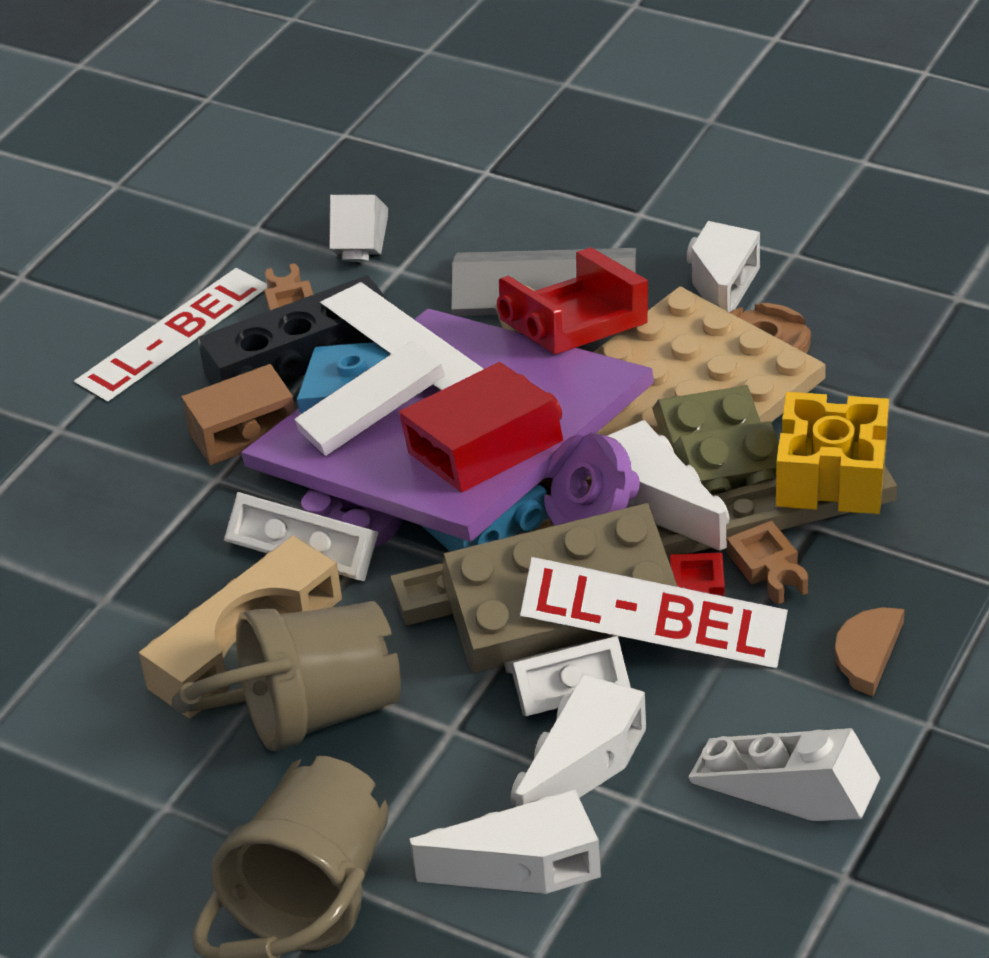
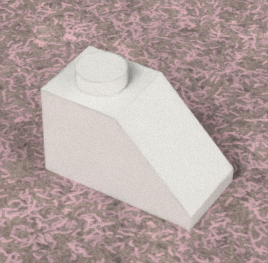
M330 195V250L337 255H342V261L368 262L369 255H381L388 219V207L376 195Z
M708 221L699 236L691 239L687 250V263L692 264V284L703 299L728 312L736 309L760 269V232Z

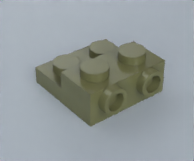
M748 385L658 399L652 407L660 434L669 440L675 455L684 465H691L695 469L701 484L711 495L776 479L779 442L771 421H760Z

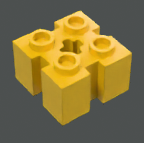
M786 392L782 417V433H780L776 461V507L817 510L818 501L838 502V511L880 514L887 444L889 399L848 396L847 404L827 403V394Z

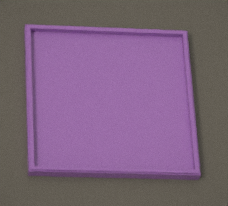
M427 309L414 320L483 369L500 361L516 373L523 374L528 381L545 392L553 394L562 409L560 425L563 441L461 493L410 455L407 450L399 411L441 391L432 384L327 456H324L298 430L294 419L302 414L299 408L248 446L241 454L245 467L471 542L546 477L547 468L553 454L566 439L576 434L586 436L591 433H597L654 383L652 368L578 348L554 355L522 333Z

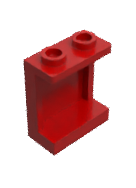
M590 247L576 252V278L536 291L531 290L510 276L500 278L497 310L500 320L555 355L648 323V280Z

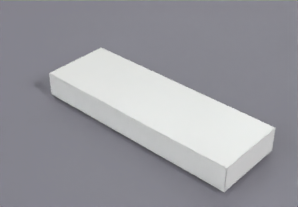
M412 340L296 417L294 420L297 428L324 456H327L443 378L445 374L442 364L415 340Z
M237 492L224 541L268 553L294 535L337 562L338 574L365 581L379 532Z

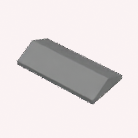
M636 248L595 249L636 273ZM584 249L456 253L452 262V315H497L495 305L499 297V279L505 276L514 278L523 285L531 287L534 291L576 278V252Z

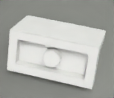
M605 636L504 662L506 673H513L523 716L558 708L563 696L566 693H573L583 674L631 688L618 636Z

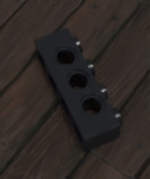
M368 275L202 335L198 337L204 374L213 385L271 364L284 383L306 374L315 347L374 342L320 303L321 301L360 282L388 302L390 301Z

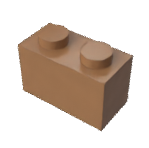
M271 364L181 396L188 432L210 466L240 455L243 450L295 411L293 395Z

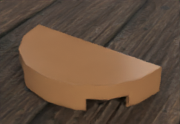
M882 607L862 611L848 619L837 632L834 662L841 672L850 679L849 685L855 690L872 697L874 696L903 626L905 609Z

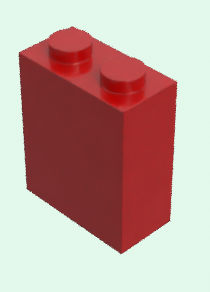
M500 361L399 411L408 453L461 493L563 441L560 425L562 409L556 397L550 392H545L534 385L523 374L516 373Z

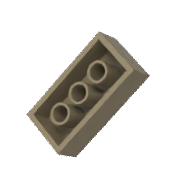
M649 503L444 553L442 581L471 674L505 666L504 662L605 636H617L520 616L531 557L678 587Z

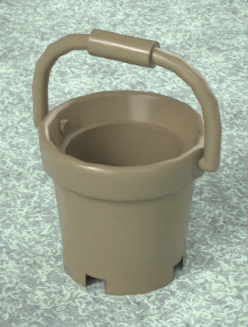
M375 601L279 614L275 609L242 611L236 624V649L239 668L210 676L195 683H185L173 696L172 706L177 712L186 713L188 711L212 709L246 701L258 736L268 750L281 751L298 745L303 741L305 734L398 703L401 690L397 653L388 654L383 638L392 635L389 623L382 609ZM242 682L243 688L202 696L213 690Z
M316 756L311 766L299 767L301 759L290 765L275 790L252 820L236 827L212 859L211 882L215 890L199 915L192 932L193 946L197 954L203 958H280L281 954L295 950L319 951L343 941L355 926L361 909L362 882L378 841L388 823L389 807L387 802L384 800L379 809L377 801L371 796L376 784L367 774L348 762L329 756ZM223 905L240 925L260 938L225 942L220 947H214L208 943L207 935L213 920Z

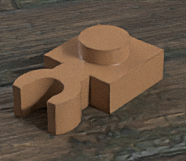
M295 263L289 264L290 274L285 277L275 276L272 268L266 269L267 289H264L268 311L314 295L309 280L301 282L299 267Z
M773 521L726 538V553L752 585L763 580L767 581V593L774 603L778 605L784 603L783 585L795 586L802 595L808 593V574L803 567L798 565V552Z

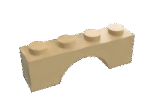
M294 535L138 652L147 689L172 706L173 696L185 683H195L210 676L226 672L224 657L229 648L236 642V624L242 611L275 609L279 614L332 608L342 600L337 562ZM229 686L213 690L202 696L223 693L229 689ZM201 710L188 711L182 714L191 719Z

